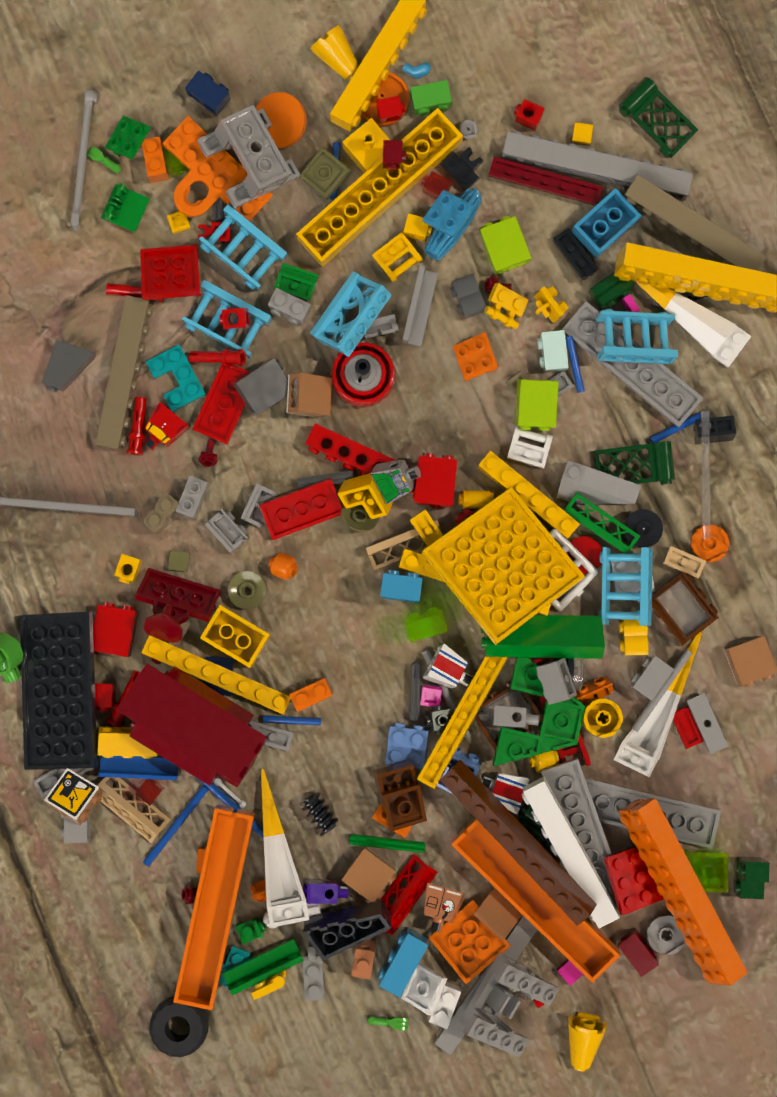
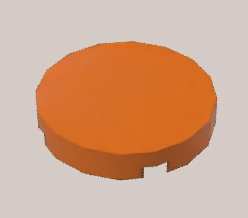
M712 524L701 526L695 530L690 542L693 554L709 563L722 559L726 555L730 544L724 529Z

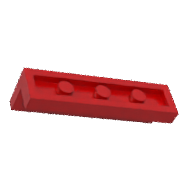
M415 854L381 899L392 914L391 929L385 931L391 935L395 933L427 889V883H431L438 871L427 865ZM418 862L421 865L417 872L412 873V867ZM404 879H408L407 886L401 889V882ZM396 895L394 904L389 905L391 896Z

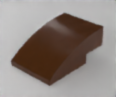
M410 760L373 770L380 802L390 832L427 821L420 784L417 782L414 764Z

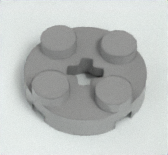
M670 914L655 917L646 928V938L649 945L654 951L666 955L675 954L684 946V936L676 926V920ZM664 930L669 931V930H670V931H671V933L669 934V937H670V938H669V939H666L665 937H664V938H661V935L663 934L662 931H664Z

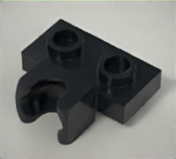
M470 147L460 157L452 151L440 163V166L464 190L470 189L480 179L474 171L483 163L480 157L474 161L469 160L473 153Z

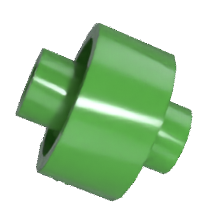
M0 632V675L3 676L6 683H12L21 677L17 666L23 661V652L16 638Z

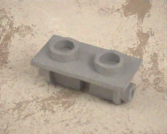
M395 314L376 318L362 339L365 338L367 340V338L380 334L384 335L398 331Z

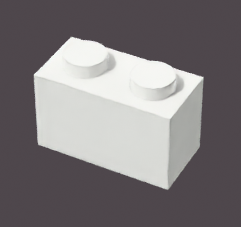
M446 982L433 1016H428L430 1023L448 1029L461 994L459 986Z

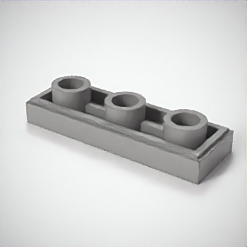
M705 693L686 700L709 754L728 747ZM705 720L709 721V725L707 727L704 726Z

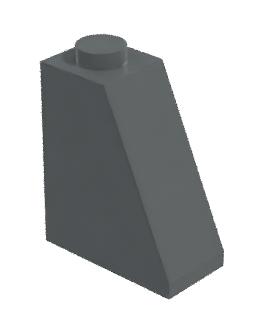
M56 340L42 384L47 386L46 389L57 393L60 390L64 392L95 359L96 354L93 351Z

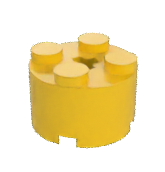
M595 698L585 705L582 724L590 734L607 738L617 733L623 722V714L615 702L605 698ZM600 713L606 715V718L603 719V723L602 721L598 720V717H600Z

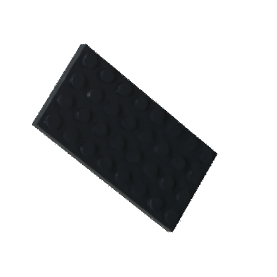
M93 612L20 615V642L23 652L21 675L24 770L98 768Z

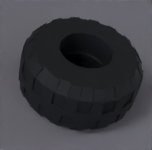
M174 995L162 1001L154 1010L150 1019L149 1034L153 1044L160 1052L170 1057L179 1058L194 1053L204 1043L208 1034L209 1018L203 1008L174 1003ZM176 1016L183 1017L189 1023L190 1032L181 1036L174 1034L169 1028V1019Z

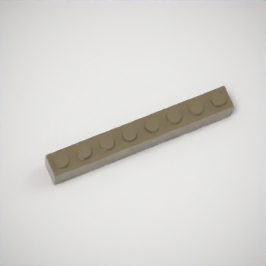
M638 174L624 193L627 196L628 202L634 206L637 203L643 206L642 211L650 216L654 213L659 217V222L665 226L671 224L675 227L674 231L679 235L684 236L686 234L690 236V242L698 247L701 244L707 247L706 252L714 257L716 255L723 258L721 262L724 264L758 271L766 259L761 253Z
M127 295L125 298L96 439V445L99 447L121 451L122 447L126 445L127 436L125 435V430L130 426L131 418L128 416L130 409L132 410L134 406L133 391H136L138 387L136 377L137 372L140 373L142 361H140L141 354H144L146 343H143L144 337L149 333V324L147 323L148 318L153 313V306H151L150 301L143 300V298Z

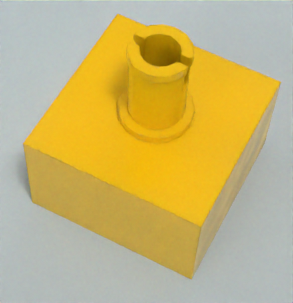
M370 118L347 137L342 144L344 151L365 173L383 157V140L390 139L376 122Z

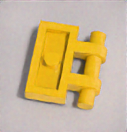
M495 283L488 298V301L493 303V307L486 306L484 312L493 320L497 319L503 322L504 326L517 329L519 322L514 320V316L522 317L529 300L500 283ZM501 308L507 311L506 315L500 313Z

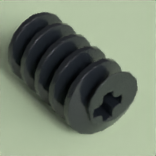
M316 792L300 804L305 803L302 810H309L306 815L307 817L314 816L311 823L318 822L315 829H323L320 836H323L337 826L336 823L339 819L338 817L331 818L334 812H327L330 807L329 804L323 806L325 799H318L321 793Z

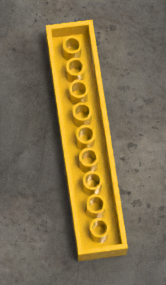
M438 108L401 140L403 141L402 151H406V163H402V169H398V171L383 169L382 157L296 233L297 240L322 267L462 144L463 135Z
M628 242L617 254L614 276L619 277L620 280H635L642 285L653 284L660 289L672 288L679 293L690 292L698 297L709 296L716 301L727 300L735 305L746 304L750 308L757 309L760 307L765 308L768 312H777V275Z

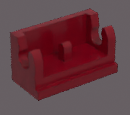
M636 928L620 939L621 942L618 943V947L641 977L659 965L658 957Z

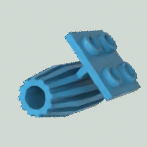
M474 188L471 190L466 189L459 197L443 190L422 219L424 223L434 227L424 248V252L429 257L440 261L458 242L472 222L482 201L478 190Z

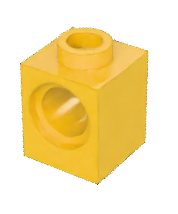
M408 213L403 234L407 238L425 242L426 237L431 236L433 227L422 221L424 217Z
M121 554L114 576L119 577L118 581L129 584L130 581L136 582L143 560ZM130 564L133 569L132 573L126 575L124 567Z

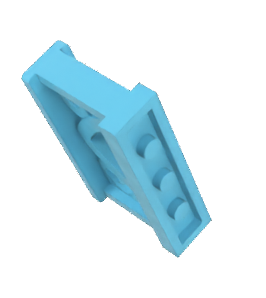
M353 271L310 334L320 343L349 357L391 297V293L383 285L377 284ZM359 304V314L357 317L345 324V315L349 309Z

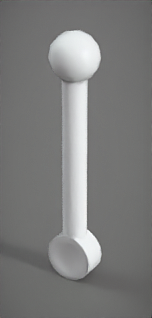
M220 778L215 779L214 784L220 786L239 803V807L244 808L246 806V802L240 800L222 783Z

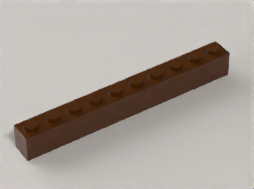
M459 760L440 781L578 926L592 914L597 904L476 775Z

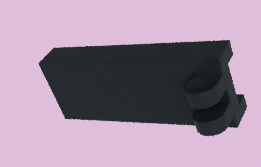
M569 228L553 238L554 244L581 281L588 279V276L594 275L597 271L596 265Z

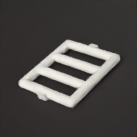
M552 529L549 533L562 545L561 548L565 553L569 552L575 558L573 561L577 567L582 565L588 571L585 578L560 602L555 600L551 603L560 612L576 596L579 597L584 592L583 589L598 574V570L557 529Z

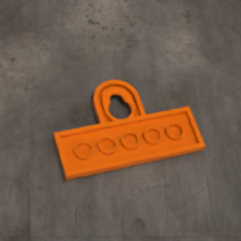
M189 116L170 134L162 145L190 170L174 191L173 200L177 210L188 217H199L206 213L219 198L226 205L229 204L233 207L225 192L242 183L248 174L244 167L225 150L206 159L197 140L208 134ZM196 182L205 184L208 188L206 198L198 200L196 203L188 202L187 195L190 193L191 185ZM269 192L235 210L248 221H251L273 195Z

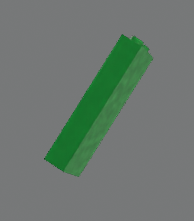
M535 615L497 645L492 642L481 628V633H484L481 647L485 649V657L602 659L605 650L602 616Z

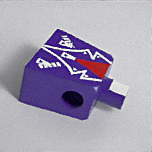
M303 879V893L307 904H337L338 898H348V886H338L335 880ZM330 889V892L325 894V891Z

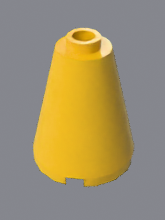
M339 25L328 31L327 35L317 40L310 48L317 57L344 80L348 78L351 80L359 67L344 31Z
M578 1012L577 1016L570 1014L568 1017L571 1065L577 1071L583 1072L591 1067L607 1030L606 1021L604 1020V1023L599 1021L600 1017L594 1014Z

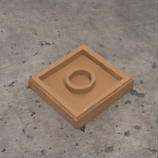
M495 887L491 889L473 913L501 940L507 937L522 916Z

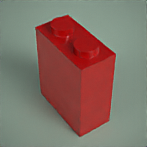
M423 453V456L418 458V468L420 469L421 477L416 478L414 504L452 508L457 460L454 459V456L442 455V458L434 457V454Z
M104 602L103 605H97L93 627L95 652L124 657L131 656L139 613L133 611L134 607L123 605L122 609L115 608L114 603Z

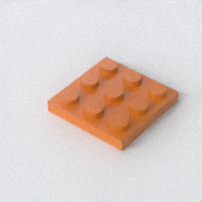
M474 900L458 912L453 923L446 922L441 932L436 931L429 937L465 984L490 965L498 953L503 954L511 947L506 939H499L473 914L478 908V904Z

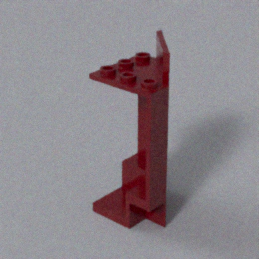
M146 663L116 709L133 720L130 726L132 731L129 737L209 786L219 776L233 786L238 787L252 767L267 739V736L249 726L254 714L176 666L170 672L162 673Z

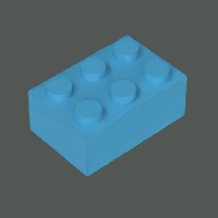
M615 188L576 223L571 232L598 259L638 223L642 215Z
M388 570L387 573H383L380 597L381 599L419 603L422 578H419L417 573L407 572V576L399 575V571Z
M409 927L405 931L402 930L397 938V947H392L387 956V965L383 964L378 973L379 986L399 998L429 945L427 937Z

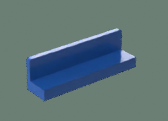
M101 755L98 776L177 780L179 767L162 756L145 759L141 756H133L132 758H123L122 756L104 758Z

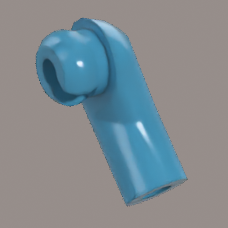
M406 62L402 71L419 79L429 74L431 65L428 62H424L414 67Z

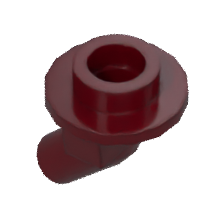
M492 275L486 279L484 287L487 293L491 294L494 284L499 283L497 276ZM500 283L501 285L512 290L511 283Z
M208 439L206 451H201L199 456V462L206 467L214 466L218 462L217 454L213 453L215 440Z
M186 885L185 889L182 890L181 897L185 904L194 903L197 894L196 886Z

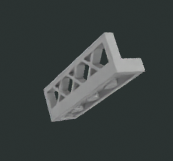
M425 266L419 267L403 336V344L420 348L438 273L426 271Z

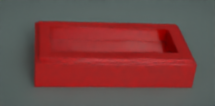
M685 706L676 710L673 723L684 748L688 749L704 742L689 707Z

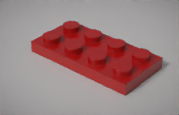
M221 364L192 430L223 444H229L246 406L232 383L250 371L234 364L229 366Z
M331 477L259 504L272 540L340 516L342 510Z

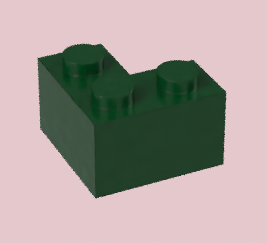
M737 856V861L734 863V872L737 873V881H734V893H736V896L741 899H764V882L769 883L770 862L761 857Z

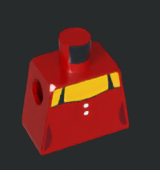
M159 402L144 428L151 434L144 444L152 450L160 442L169 447L189 430L190 426Z

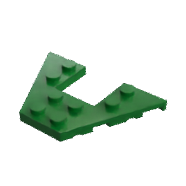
M516 657L509 689L544 697V689L537 676L536 667L538 665L528 657ZM574 697L550 705L546 700L538 735L501 727L493 766L577 745L585 705Z

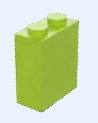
M505 216L499 220L500 222L495 224L492 222L486 223L479 231V236L494 275L531 262L532 258L516 216Z
M517 379L514 425L520 426V430H531V427H539L538 430L550 431V427L556 428L559 381Z

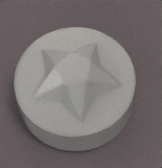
M465 119L460 123L459 131L463 138L471 139L476 136L478 126L473 120Z

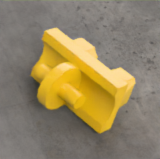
M544 286L534 295V298L537 300L535 304L539 308L535 313L536 315L542 313L545 318L549 317L554 324L564 315L568 306L564 301L557 304L554 300L558 295L554 286L549 288Z

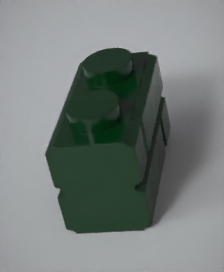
M613 272L591 287L588 292L601 310L605 307L610 309L617 304L615 300L620 297L624 298L632 293L631 289L634 287V283L632 280H620L619 277L614 276Z

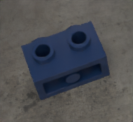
M198 70L185 87L186 93L218 116L231 99L228 92L229 89L221 83L219 85L215 83L213 77L205 72L203 74Z

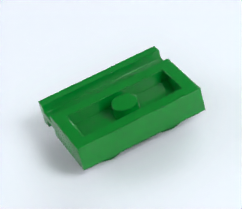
M282 263L274 290L278 288L296 298L310 302L319 275Z

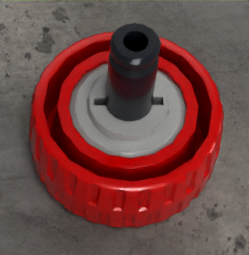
M359 342L349 357L339 353L336 360H334L332 367L333 386L338 395L348 404L362 408L372 407L386 399L394 386L395 368L389 354L376 344Z

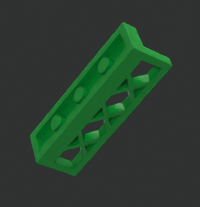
M577 492L564 509L572 518L625 554L630 552L640 538L639 534ZM577 498L585 503L586 510L578 511L572 507ZM598 511L601 514L602 521H592L589 519L588 512ZM614 522L618 532H608L605 530L604 523ZM619 526L623 528L625 531H620ZM630 533L634 536V539L627 545L621 540L620 534Z
M292 937L222 971V974L233 996L304 960Z

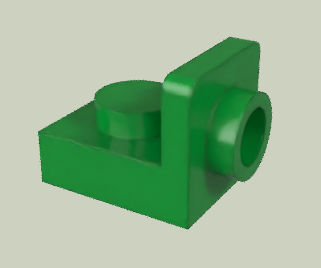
M257 916L235 926L243 945L257 938H263L265 935L264 931H266L263 920L259 921Z

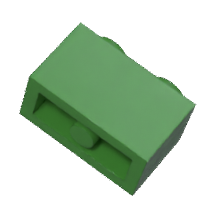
M447 80L410 87L414 115L426 116L437 108L441 112L448 111L451 108L452 100Z

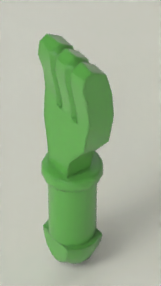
M91 147L87 153L88 157L96 162H102V165L107 166L114 173L121 172L119 164L114 163L108 157H104V154L98 148Z
M369 1016L367 1018V1023L372 1026L380 1025L387 1027L389 1025L393 1029L408 1030L409 1019L394 1017L391 1020H388V1017Z

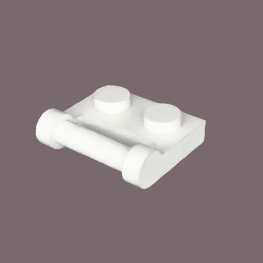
M516 425L507 459L544 469L553 436L520 430V426ZM519 436L542 442L544 447L518 441Z

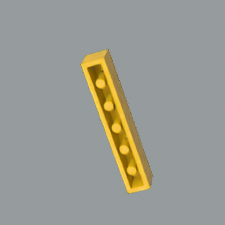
M491 450L477 468L505 491L512 487L536 517L551 529H557L566 539L580 525V523Z

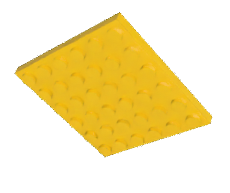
M512 487L422 551L423 556L495 645L585 578L584 574Z

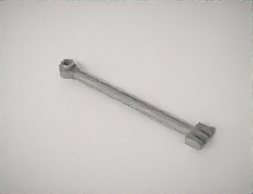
M86 89L74 204L71 216V228L73 231H78L80 225L93 103L97 104L98 93L91 89Z

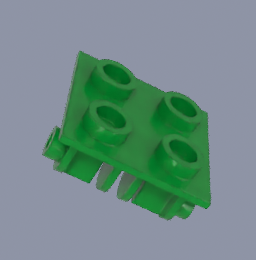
M123 115L104 148L112 151L117 157L122 155L133 160L151 126Z
M121 183L119 185L115 184L101 219L135 233L150 198L127 189Z

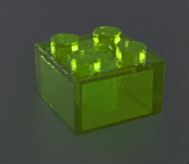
M437 607L425 610L426 614L419 615L418 612L407 615V619L404 622L410 643L448 632L442 609L438 610Z
M685 849V855L704 891L728 893V853L724 850Z

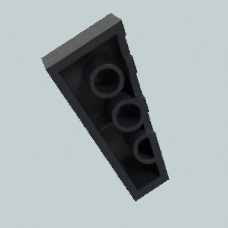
M380 900L309 917V920L304 921L303 933L324 961L391 929L392 914L383 901Z

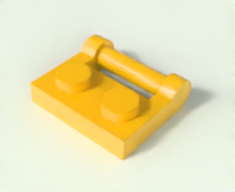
M402 232L372 254L373 259L392 283L416 262L419 263L423 260ZM408 252L412 255L395 270L391 271L389 268Z
M284 970L253 985L251 991L253 999H259L282 988L285 984L287 971Z

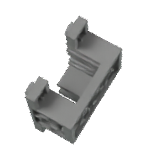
M254 105L220 120L214 132L197 140L206 159L225 149L228 151L233 147L248 175L242 183L225 192L234 209L300 177V173L292 159L284 160L267 129L271 128L272 123L264 109L262 108L257 111Z
M498 953L459 1022L465 1026L463 1032L467 1036L520 1057L529 1039L516 1033L500 1019L502 1013L509 1019L513 1017L521 1003L513 996L516 991H521L531 1000L536 999L550 1006L559 988L540 978L526 965Z

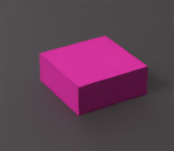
M630 294L621 301L627 312L640 311Z
M423 684L420 705L430 707L440 705L442 687Z
M569 960L557 969V972L570 986L583 975Z

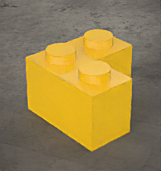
M370 473L344 480L337 493L346 509L363 505L370 519L388 515L393 502L386 504Z

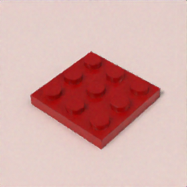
M197 244L140 249L143 300L201 295Z
M636 846L603 858L620 915H626L664 900L657 890V884L648 873L647 865L639 856V850Z

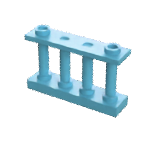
M228 204L223 209L225 220L208 240L202 236L199 238L200 247L207 253L211 251L245 279L244 283L250 289L254 290L255 288L259 291L261 289V285L258 283L259 279L275 260L278 261L279 259L283 262L287 257V252ZM236 223L240 227V231L221 253L213 245L230 224ZM250 235L255 239L254 245L236 265L228 257L245 236L248 237ZM265 247L270 251L268 253L269 256L254 275L250 277L243 269L259 249Z
M204 280L201 284L204 296L191 320L185 316L182 318L186 324L185 327L193 332L198 330L235 351L243 349L246 352V357L251 359L252 354L247 350L260 326L264 324L270 325L272 321L271 315ZM216 297L221 300V305L208 328L199 325L198 321L209 301ZM230 306L234 308H248L249 316L254 318V323L241 346L231 342L238 328L228 329L224 338L214 333L220 322L219 316L222 314V310L230 308ZM237 315L232 322L233 324L237 323L238 321Z
M612 309L601 310L596 317V322H604L606 346H603L598 353V361L672 364L678 358V350H671L669 348L667 326L675 319V314H668L667 312L613 311ZM612 323H623L624 347H616L614 345ZM631 324H641L642 348H634L632 346ZM649 325H659L661 349L650 347Z
M603 547V552H600V563H603L602 609L599 610V616H602V624L609 625V619L637 620L640 622V626H651L653 549L641 547V552L638 554H611V548ZM611 561L638 562L641 564V571L638 573H610ZM610 581H638V583H641V591H638V593L610 592ZM610 600H638L640 602V610L637 612L610 611Z

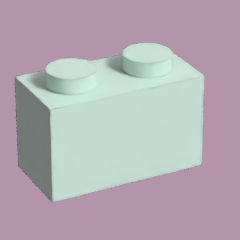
M565 330L542 332L540 338H537L538 350L541 349L542 357H539L540 368L544 369V373L567 371L569 367Z

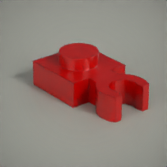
M211 222V228L204 224L198 225V229L205 230V234L198 235V239L201 236L205 239L210 237L222 222ZM231 224L215 243H230Z

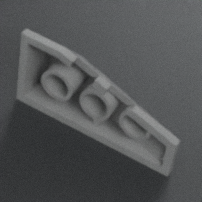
M568 460L556 498L570 502L577 492L593 504H635L641 485ZM579 498L574 502V504H585Z

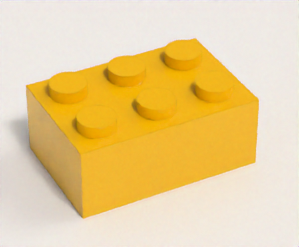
M219 605L200 639L247 667L252 668L271 634L223 605Z

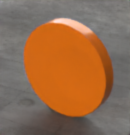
M390 72L385 81L382 80L377 95L372 96L370 99L368 110L366 112L363 111L361 114V118L367 122L372 118L379 127H388L400 120L380 124L376 109L377 100L399 96L400 101H403L405 106L403 117L409 107V91L406 84L400 77Z
M275 92L265 96L255 109L258 111L263 108L272 123L271 128L267 130L278 149L293 146L301 139L306 129L307 116L302 103L294 96L284 92Z

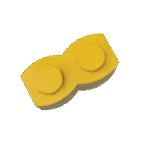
M621 619V621H618L619 633H622V640H619V650L623 652V656L648 655L647 626H640V622L637 620Z

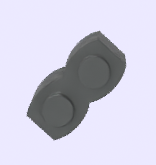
M474 274L452 281V287L449 289L452 298H456L458 301L456 308L459 316L463 315L464 319L483 313L486 305Z

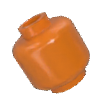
M282 552L272 556L269 561L271 574L282 580L294 578L299 568L294 557Z

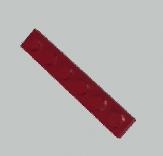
M498 157L493 158L488 176L593 206L599 204L603 186Z

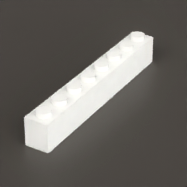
M542 777L524 786L522 797L527 805H531L533 809L531 813L535 821H540L543 836L545 839H550L552 843L550 847L555 856L558 855L561 859V862H559L560 866L568 872L597 904L589 916L592 924L596 923L598 928H601L619 919V911L546 778Z

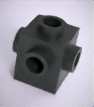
M443 705L431 706V710H426L424 724L427 730L434 731L435 734L443 733L454 714L453 708H443Z

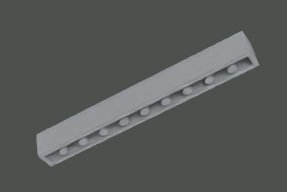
M519 131L507 132L502 159L627 188L638 174L672 197L684 201L688 197L693 173H689L686 169L679 168L676 170L665 164L658 166L647 160L636 161L629 156L618 157L612 152H596L594 148L588 147L583 149L572 143L565 145L554 139L543 140L537 135L525 136Z

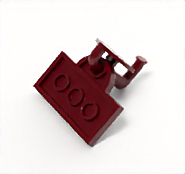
M148 568L135 594V600L153 605V615L146 617L144 631L148 635L159 638L166 643L180 642L183 634V629L180 625L185 623L190 617L206 622L210 621L221 590ZM151 658V660H152V662H153L154 664H161V663H162V662H160V661H158V660H155V659Z

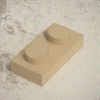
M669 546L662 564L699 579L706 561L673 546Z

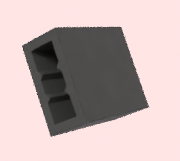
M271 358L232 383L253 416L259 415L287 396L288 376H285L282 370L284 368L279 360Z

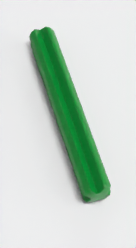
M350 834L349 838L350 845L424 853L426 847L424 842L359 834Z

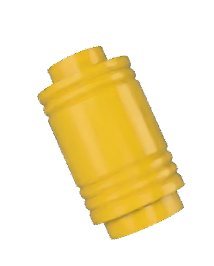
M463 490L462 494L458 496V505H462V509H481L494 500V493L489 490Z

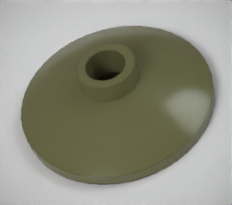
M363 505L347 509L343 506L341 510V517L344 523L356 531H370L376 527L379 517L370 519Z
M243 571L236 574L229 582L228 595L235 606L241 609H253L263 602L266 596V584L257 573ZM246 587L251 588L250 594L244 592Z

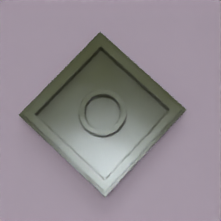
M322 147L300 173V178L328 200L351 170Z

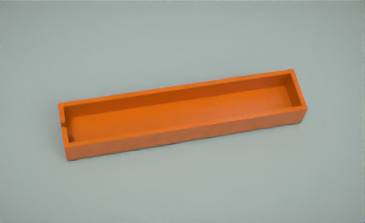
M656 798L634 800L618 811L621 816V822L628 829L630 839L635 843L639 850V856L647 865L648 873L657 884L658 892L666 901V907L676 920L675 924L681 930L685 943L690 947L695 962L703 972L704 979L711 984L733 985L748 972Z
M218 804L214 809L174 1003L208 1010L213 1009L255 812L242 809L234 812V808Z
M475 817L467 824V828L464 827L452 839L451 845L592 983L620 957L619 948L592 924L588 918L577 926Z

